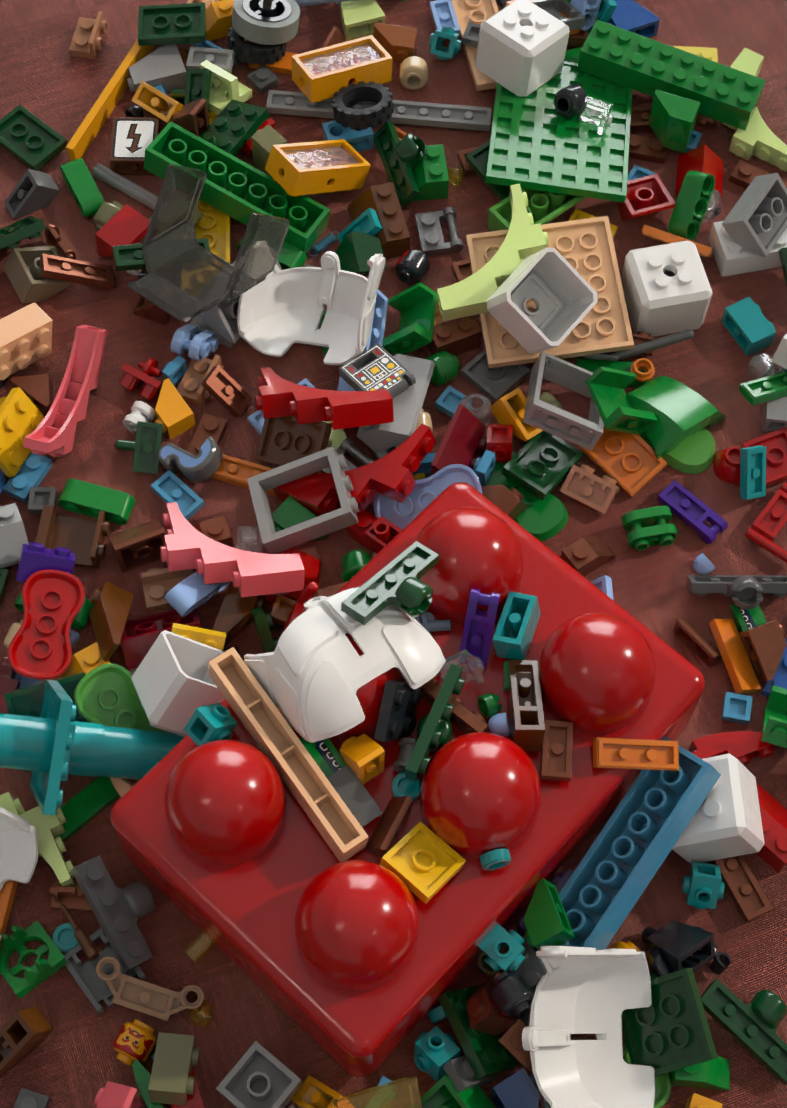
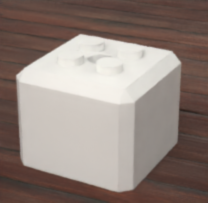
M515 0L481 23L475 67L515 95L526 97L562 71L570 33L569 26L528 0Z
M687 240L630 250L625 257L621 282L628 315L635 334L638 331L650 333L651 337L685 330L700 329L704 323L713 292L694 243Z
M544 248L523 260L487 300V310L529 354H538L559 346L594 307L598 299L597 292L555 248ZM527 300H532L535 303L536 310L534 313L528 311L526 307Z
M166 630L160 633L131 677L152 727L186 737L188 734L183 729L196 708L203 705L208 706L221 703L225 699L210 678L208 666L209 661L224 653L222 650Z
M731 754L702 759L714 767L721 776L706 797L705 803L700 806L672 850L690 864L692 861L701 863L759 852L765 842L756 777Z

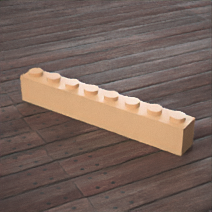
M234 647L209 661L210 678L262 752L276 766L283 782L338 860L344 862L366 848L369 836Z

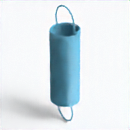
M332 232V234L327 235L311 249L317 255L337 239H335L336 237Z

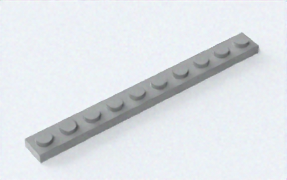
M269 90L266 104L268 113L334 119L332 98L311 103L303 92ZM393 100L394 112L392 117L386 120L394 124L490 131L492 108ZM359 102L348 108L366 109L378 103Z

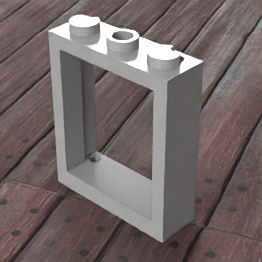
M541 352L531 369L523 422L592 451L603 434L604 422L585 383L593 372L546 352ZM542 378L591 398L588 420L539 400Z
M333 446L247 479L262 543L271 554H276L359 523L356 515L359 512L356 499L351 497L350 493L353 490V485L350 477L346 476L344 469H347L343 454L338 455ZM331 467L341 508L276 532L267 490Z

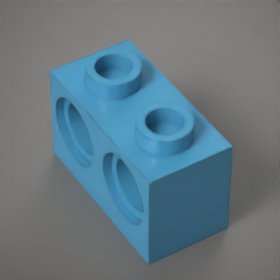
M336 120L322 123L324 141L345 139L357 152L374 149V133L371 127H367L365 130H361V128L353 130L350 127H343Z

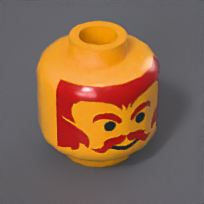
M134 1019L133 1023H124L112 1045L113 1049L118 1053L116 1059L129 1067L136 1060L140 1064L145 1063L156 1044V1037L153 1035L155 1030Z

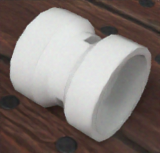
M135 401L131 407V413L126 415L122 424L128 431L136 434L137 421L151 422L156 412L147 403Z

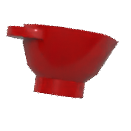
M733 446L715 453L713 470L722 481L740 486L741 448Z

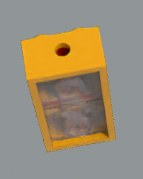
M370 35L292 56V80L311 103L320 102L334 97L335 92H339V89L342 87H348V84L351 83L358 84L361 81L369 83V81H372L375 84H383L392 81V57Z
M345 139L273 145L265 170L272 176L273 180L283 187L287 194L297 197L299 195H315L317 193L362 189L371 165Z

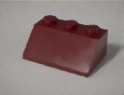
M459 404L431 464V476L451 464H462L474 471L479 450L484 451L486 447V426L464 405Z
M195 609L183 618L176 610H170L126 621L120 641L127 669L137 670L160 633L165 630L171 632L173 623L201 628L197 610Z

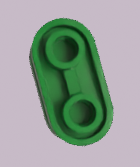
M656 506L625 513L621 517V522L624 530L631 531L626 535L629 548L642 551L650 546L660 545L661 547H666L673 544L674 540L678 537V533L674 524H667L673 518L670 507Z

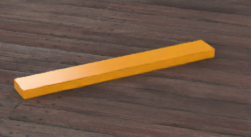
M138 39L136 40L67 144L66 149L70 162L83 157L127 90L126 78H130L129 67L149 55L156 45L139 46Z

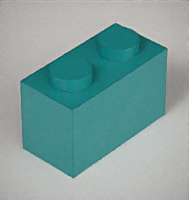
M750 297L736 302L724 310L721 322L747 357L772 345L776 334L775 327L765 318L759 305L755 304Z
M512 591L508 594L493 637L497 657L511 660H526L541 616L537 596Z

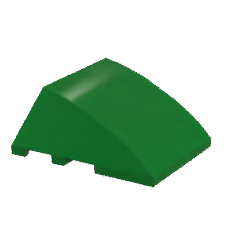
M660 375L626 394L633 409L654 412L658 420L645 434L647 441L650 440L655 449L654 455L656 459L674 450L680 441L705 426L709 429L726 417L699 393L667 376Z

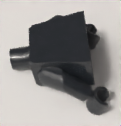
M670 921L658 930L648 926L641 935L642 941L647 944V960L657 978L685 968H692L694 973L709 961H711L710 969L716 975H721L731 962L728 954L724 952L718 953L716 950L718 947L714 943V934L703 930L701 927L690 926L678 921Z

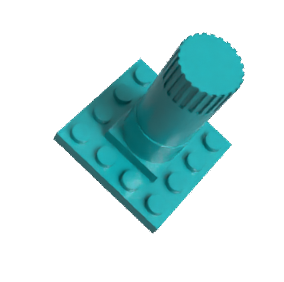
M46 679L41 717L0 713V768L32 771L29 787L42 813L55 815L56 807L61 806L63 790L59 789L60 781H67L68 774L140 780L185 737L170 732L104 726L99 723L74 721L76 705H73L72 699L58 681Z

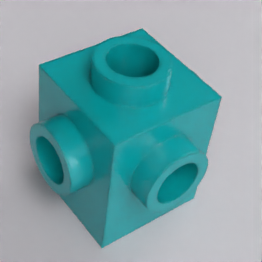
M446 26L435 30L429 40L430 53L435 54V58L445 61L455 57L456 53L459 54L462 41L459 40L460 34L455 33L454 28ZM445 38L450 40L449 47L443 43Z
M216 703L196 708L183 730L197 746L216 740H230L232 738V731L238 722L230 715L226 707Z
M691 862L689 876H684L682 882V893H686L687 905H692L697 909H716L717 899H722L724 894V882H721L720 866Z
M499 924L478 945L480 950L487 955L484 961L496 972L500 969L504 972L510 969L516 971L526 959L523 956L526 950L522 946L525 940L513 929L507 932ZM502 947H509V951L506 954H500V949Z
M437 1026L430 1032L422 1033L415 1041L414 1062L422 1072H427L436 1082L447 1074L443 1066L450 1060L459 1058L461 1055V1049L456 1045L454 1039L448 1033L444 1034Z

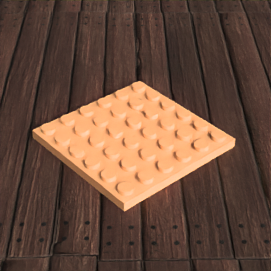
M608 216L541 225L542 231L548 234L549 246H546V248H555L597 292L598 299L594 307L559 346L543 352L563 359L633 349L634 341ZM509 229L466 235L472 275L492 259L504 242ZM527 300L526 307L528 311L534 313L536 310L535 303L532 300ZM490 312L479 314L488 369L536 362L540 353L529 354Z

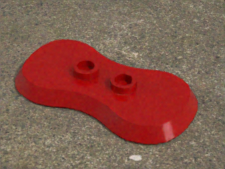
M47 569L36 571L25 581L22 587L23 621L8 647L9 664L18 674L32 679L49 680L59 677L69 667L72 659L69 636L70 627L85 599L83 584L74 575L64 571Z

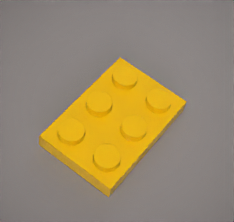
M19 387L12 388L0 406V469L7 477L16 476L32 450L23 447L24 437L31 434L45 418Z

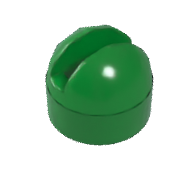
M487 693L478 697V707L485 718L492 717L500 712L502 704L497 703L500 697L494 693Z

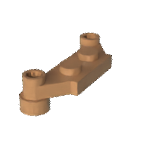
M113 957L102 958L96 967L98 976L105 980L114 996L112 1003L166 1021L174 1013L187 1008H198L204 999L203 991L196 985H188L182 991L175 992L122 974L119 962ZM107 963L114 966V972L110 975L103 973V966ZM189 991H193L197 995L193 1003H189L186 1000V994Z

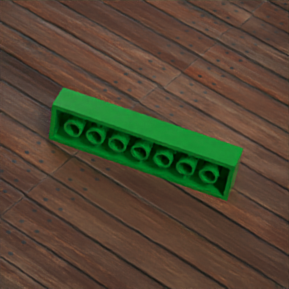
M600 20L595 22L580 50L577 67L580 71L654 97L657 89L700 102L698 114L742 130H746L760 101L766 80Z
M171 121L145 149L144 169L246 226L259 229L301 249L305 254L327 227L330 213L329 208L305 195L290 196L271 176Z

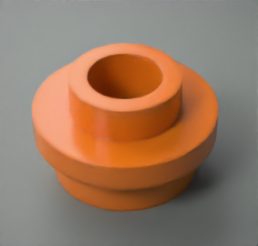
M640 358L632 363L630 372L635 373V380L647 382L653 378L655 367L649 359Z

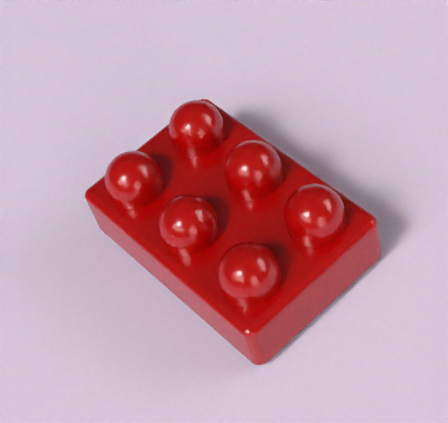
M463 482L448 486L337 593L361 587L416 541L439 554L438 564L420 578L421 581L428 584L434 591L432 603L426 612L432 613L435 620L450 619L451 625L450 631L430 632L446 660L440 671L433 678L442 686L451 663L462 667V678L465 679V684L460 696L457 697L470 712L475 711L485 719L487 725L491 717L485 718L481 714L477 703L478 697L487 693H494L500 697V700L497 701L498 704H502L499 713H507L509 724V691H503V663L511 659L497 657L493 643V637L508 594L512 591L537 596L541 616L526 660H538L544 720L573 722L570 782L540 779L542 748L541 751H524L510 740V736L503 737L493 734L489 728H487V733L465 734L451 723V740L444 744L437 752L430 751L428 757L431 758L426 773L425 775L420 773L419 776L421 794L412 803V809L391 847L393 848L421 821L466 860L464 866L426 904L409 890L398 875L380 864L381 857L367 851L365 848L344 862L338 860L283 782L276 766L259 750L226 699L220 704L226 707L230 715L238 722L232 731V738L230 740H216L197 746L187 735L119 799L111 811V823L128 860L347 1073L356 1077L368 1076L382 1064L439 1001L438 997L447 992L482 952L478 945L497 924L505 928L532 899L538 881L543 878L548 881L624 798L642 770L593 768V738L663 740L666 737L671 741H675L686 729L705 687L704 677L698 668L474 487ZM471 588L479 589L480 593L491 595L492 592L500 594L486 668L458 662ZM477 605L478 610L488 612L489 606ZM346 633L345 636L348 638V640L350 641L358 655H363V652L358 647L352 636L349 633ZM396 667L391 668L358 688L356 696L364 712L365 720L346 732L329 738L339 754V749L342 748L341 745L347 739L353 736L357 738L362 734H366L385 751L384 771L363 785L382 811L381 815L362 827L369 836L368 841L389 801L394 798L392 782L400 774L392 767L393 763L398 759L400 751L399 739L387 742L374 739L385 683L387 680L404 678ZM422 699L416 709V727L411 736L404 738L418 740L417 724L423 716L430 713L432 708ZM292 728L297 737L301 739L302 737ZM496 849H509L512 859L509 865L496 870H484L480 862L481 855Z

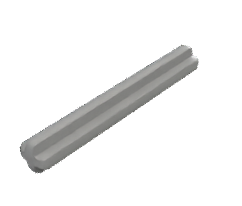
M97 164L93 168V175L154 211H157L166 202L102 164Z

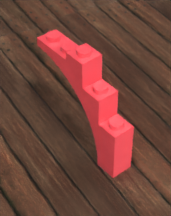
M88 325L76 327L70 358L58 393L40 425L31 434L24 437L23 447L32 449L31 452L33 454L47 455L48 453L50 456L63 457V455L72 451L77 422L84 420L86 417L90 390L98 388L108 330Z
M177 502L166 503L167 514H162L163 527L167 530L166 535H164V546H160L161 561L167 563L169 572L196 569L198 575L202 574L205 585L233 582V586L238 587L241 598L304 590L305 569L299 553H256L224 545L194 528L184 518Z

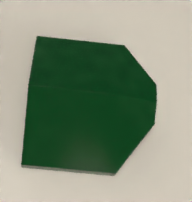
M360 231L345 235L335 252L339 257L341 270L357 273L362 276L369 275L370 266L367 264V261L371 256L383 254L384 257L380 239ZM385 261L384 270H387L386 261Z

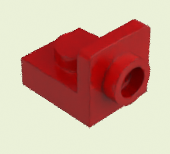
M488 424L487 450L495 453L496 462L508 463L512 459L513 424Z

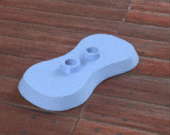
M451 464L440 469L430 477L415 480L416 484L412 493L407 495L402 503L377 492L374 498L375 517L378 519L383 516L403 530L451 484L458 482L467 483L482 495L483 493L480 481L471 468L462 464Z

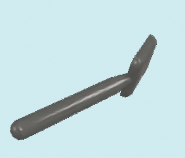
M685 330L635 345L633 349L618 351L614 354H590L583 356V358L617 361L618 359L632 357L692 339L694 332L692 330Z

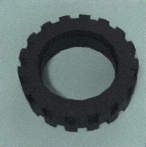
M233 27L229 28L228 50H234L235 59L238 58L240 62H248L250 65H265V63L270 65L275 63V61H280L282 56H285L286 43L277 45L248 44L243 41L246 39L240 36Z
M364 81L358 82V84L351 83L348 84V87L340 88L339 92H335L334 98H332L334 119H336L338 124L341 123L343 127H350L353 130L357 128L365 130L367 127H378V124L386 123V120L390 119L394 112L392 92L381 83L375 84L372 81H369V83ZM359 102L378 103L366 109L348 108Z

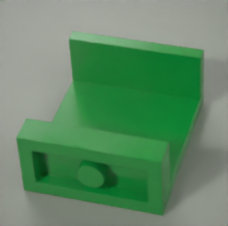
M420 282L388 299V305L401 312L398 332L383 339L382 347L393 356L396 354L407 355L432 342L437 293Z
M600 367L585 381L607 430L642 435L658 421L654 412L633 409L624 389L636 378L635 373Z
M772 685L764 710L761 741L787 748V689Z

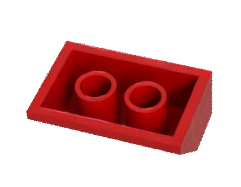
M756 783L765 842L764 846L756 854L779 873L787 864V809Z

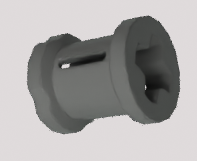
M399 739L400 751L398 759L392 766L395 771L399 773L405 772V767L416 745V739Z

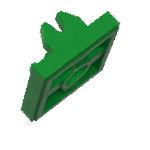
M38 921L25 930L20 926H12L13 934L11 936L5 933L1 935L0 972L19 999L23 998L68 963ZM31 940L44 943L37 950H27L24 944ZM17 950L20 954L18 964L9 970V958ZM49 952L48 959H42ZM29 955L37 956L33 966L23 967L26 957ZM22 972H24V978L17 977Z

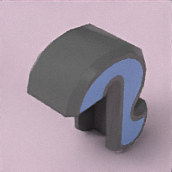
M211 436L207 438L196 456L172 443L163 445L157 455L158 460L166 471L170 470L173 474H176L179 469L184 477L191 482H201L209 479L218 470L223 459L222 450Z

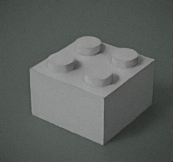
M255 1041L218 1085L216 1090L234 1108H285L302 1087V1081Z

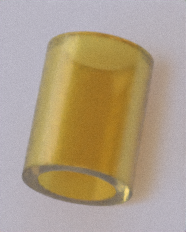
M201 931L183 951L198 964L215 944Z

